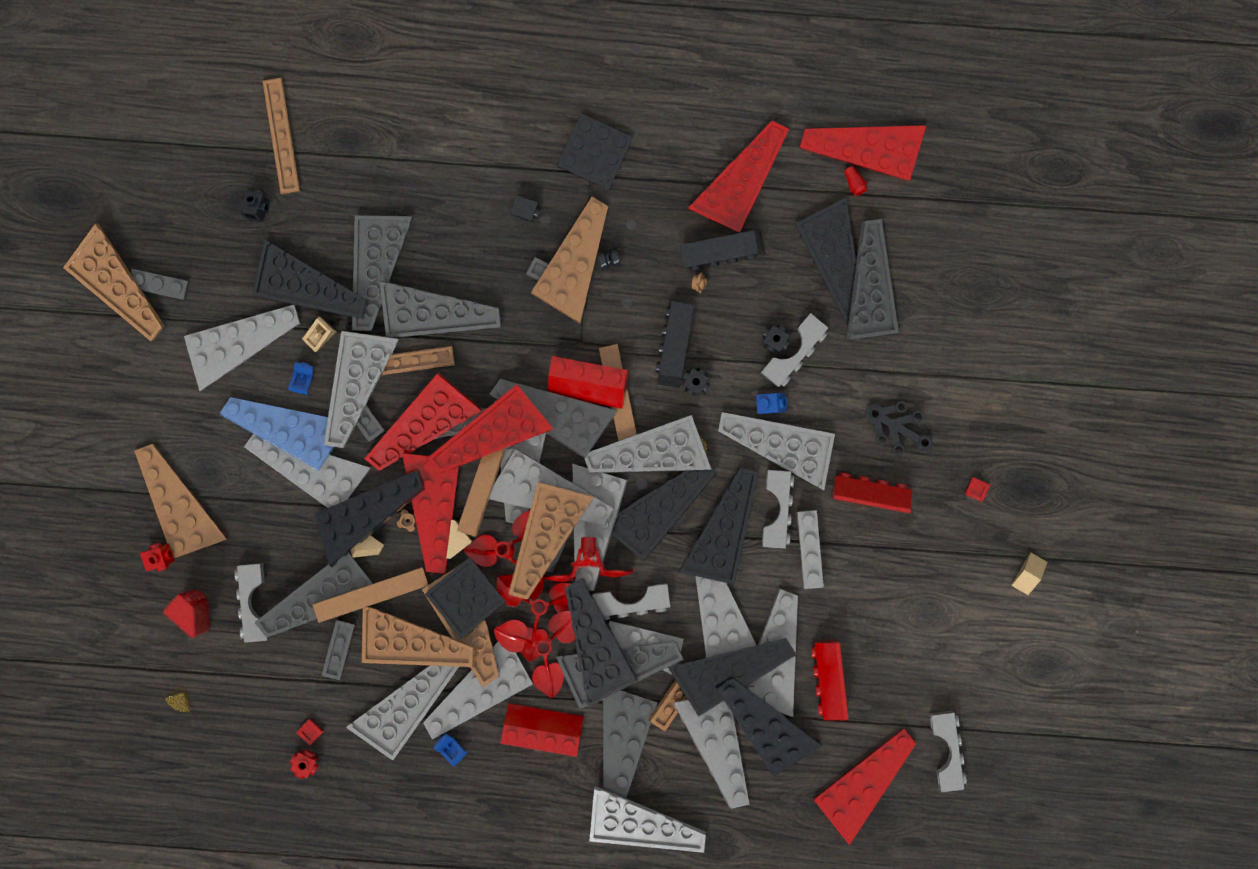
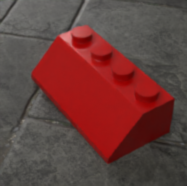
M552 356L548 375V392L588 403L623 409L630 371Z
M840 472V476L835 475L831 498L910 513L912 490L908 489V485L897 483L896 487L889 486V482L883 480L873 483L870 482V478L859 476L857 480L852 479L851 474Z
M191 590L178 594L163 611L191 638L210 630L209 604L205 600L206 596L200 590Z
M837 639L814 642V647H811L812 658L816 659L813 673L814 677H818V685H815L816 696H820L821 704H817L818 715H822L823 720H848L840 642Z
M508 703L501 744L577 757L584 716Z

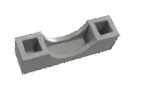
M810 313L797 328L801 337V345L798 352L789 359L772 358L761 371V374L775 386L779 387L782 385L784 387L791 379L789 374L793 370L797 372L803 365L801 360L805 355L809 357L816 349L813 347L817 341L822 342L828 335L825 332L828 327Z
M767 470L766 489L777 497L780 509L775 521L763 527L762 547L786 549V544H790V533H787V525H791V514H788V508L792 506L793 495H789L790 487L794 486V476L791 475L790 471Z
M817 510L796 511L803 588H823Z
M263 563L239 565L237 570H235V580L239 583L236 595L237 600H240L241 608H238L239 619H242L243 626L240 627V636L244 638V643L267 641L270 637L266 638L254 623L260 616L254 611L251 602L254 590L265 582Z
M667 583L649 585L644 597L630 604L618 601L611 591L592 593L606 620L610 619V615H617L618 618L628 617L631 612L643 615L648 614V610L655 609L656 612L667 611V607H670Z
M953 711L929 713L931 732L945 739L949 747L947 762L943 767L936 770L939 790L941 792L964 790V784H967L966 774L962 772L961 765H964L963 753L959 752V746H962V741L956 727H959L958 715H955Z

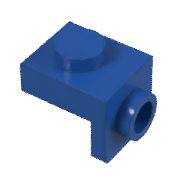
M295 362L289 391L308 394L314 376L313 366L304 362Z
M785 393L756 395L757 414L787 411L788 401Z
M448 734L441 736L433 747L454 767L468 753L454 737Z

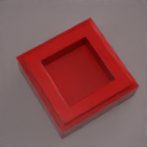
M972 477L964 494L983 502L990 484Z
M309 718L296 733L306 743L311 745L324 730Z

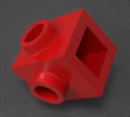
M159 542L150 545V549L140 553L146 571L157 569L159 572L168 569V565L175 562L169 543L161 545Z
M301 750L298 754L295 753L290 761V764H292L290 770L298 778H308L311 774L314 775L319 767L316 763L319 758L309 750ZM304 762L306 764V768L300 766V763Z

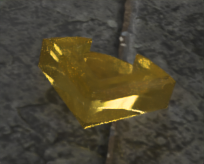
M185 692L165 698L167 704L173 709L180 712L190 711Z

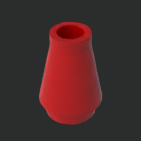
M854 166L844 171L850 192L854 196L861 195L868 190V183L855 170Z

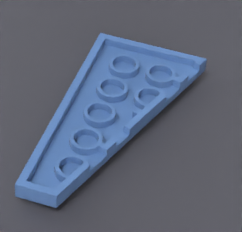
M232 397L229 398L220 412L221 416L317 471L321 469L334 448L324 445L328 417Z

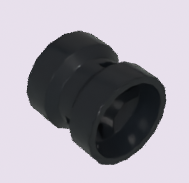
M612 248L608 252H597L602 271L607 270L611 266H621L616 248Z

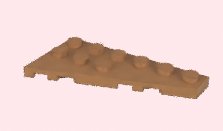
M591 197L531 292L534 296L578 323L581 322L608 210L607 205L594 197Z
M98 223L94 224L63 268L147 339L153 341L163 329L164 324Z
M154 444L135 450L167 544L169 543L170 549L173 551V558L228 539L217 527L214 520L210 518L189 488L181 481L178 474L170 467L167 460Z
M537 482L509 595L524 599L529 598L594 496Z
M451 570L444 576L440 577L430 585L423 588L422 591L424 592V594L428 592L431 588H433L442 579H444L453 570ZM429 600L450 636L455 640L475 647V666L470 668L482 687L499 678L500 675L486 620L464 638L460 639Z
M370 606L363 608L362 663L475 666L474 646Z

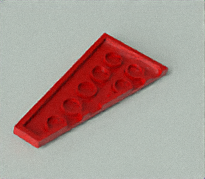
M771 121L688 209L740 233L789 129Z
M926 126L805 129L799 148L910 181Z
M437 373L364 459L380 471L403 457L402 453L413 452L418 447L425 445L473 415L480 413L482 409L441 374Z
M515 385L427 459L441 474L554 429L521 388Z
M402 453L406 474L415 470L420 471L425 490L412 500L426 572L445 574L459 467L440 474L427 459L429 456Z
M904 728L813 799L849 845L916 745Z

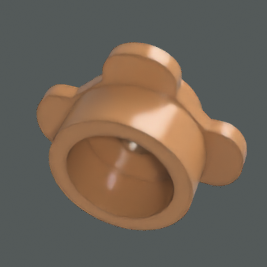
M695 274L692 280V289L702 293L703 289L706 288L707 278H705V274Z
M407 510L401 511V517L397 521V526L399 528H406L409 532L414 531L416 523L415 514H411Z

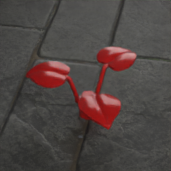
M530 510L518 516L513 522L512 533L519 536L518 539L510 540L509 543H497L496 539L492 536L482 535L464 548L466 555L482 567L493 566L497 562V555L507 558L516 565L517 561L512 557L515 553L513 544L523 539ZM543 576L529 596V599L536 600L541 594L544 585Z
M581 537V549H578L576 562L571 563L574 566L573 572L568 575L552 577L544 573L543 578L557 582L575 580L577 568L589 566L599 567V575L620 577L632 574L634 568L629 571H609L604 569V564L601 563L599 549H596V537Z
M514 574L498 576L496 587L497 591L506 601L505 604L516 607L522 599L531 604V611L536 615L533 629L527 627L528 636L526 639L535 643L542 639L548 641V635L545 630H536L539 616L546 612L547 606L553 604L555 611L558 613L569 611L565 587L569 586L570 583H560L553 586L549 591V597L552 601L545 603V601L539 599L533 602L529 599L509 595ZM524 642V648L520 652L527 661H533L541 656L537 653L534 646Z
M563 611L555 614L550 619L548 628L554 634L548 641L542 639L535 643L526 639L528 628L519 620H510L494 629L496 639L507 651L520 652L523 650L525 642L534 646L537 653L544 657L545 666L540 665L534 670L532 680L538 690L550 698L555 697L562 687L564 674L558 663L548 665L547 655L551 652L550 643L556 636L562 643H571L576 640L574 630L572 629L571 612Z

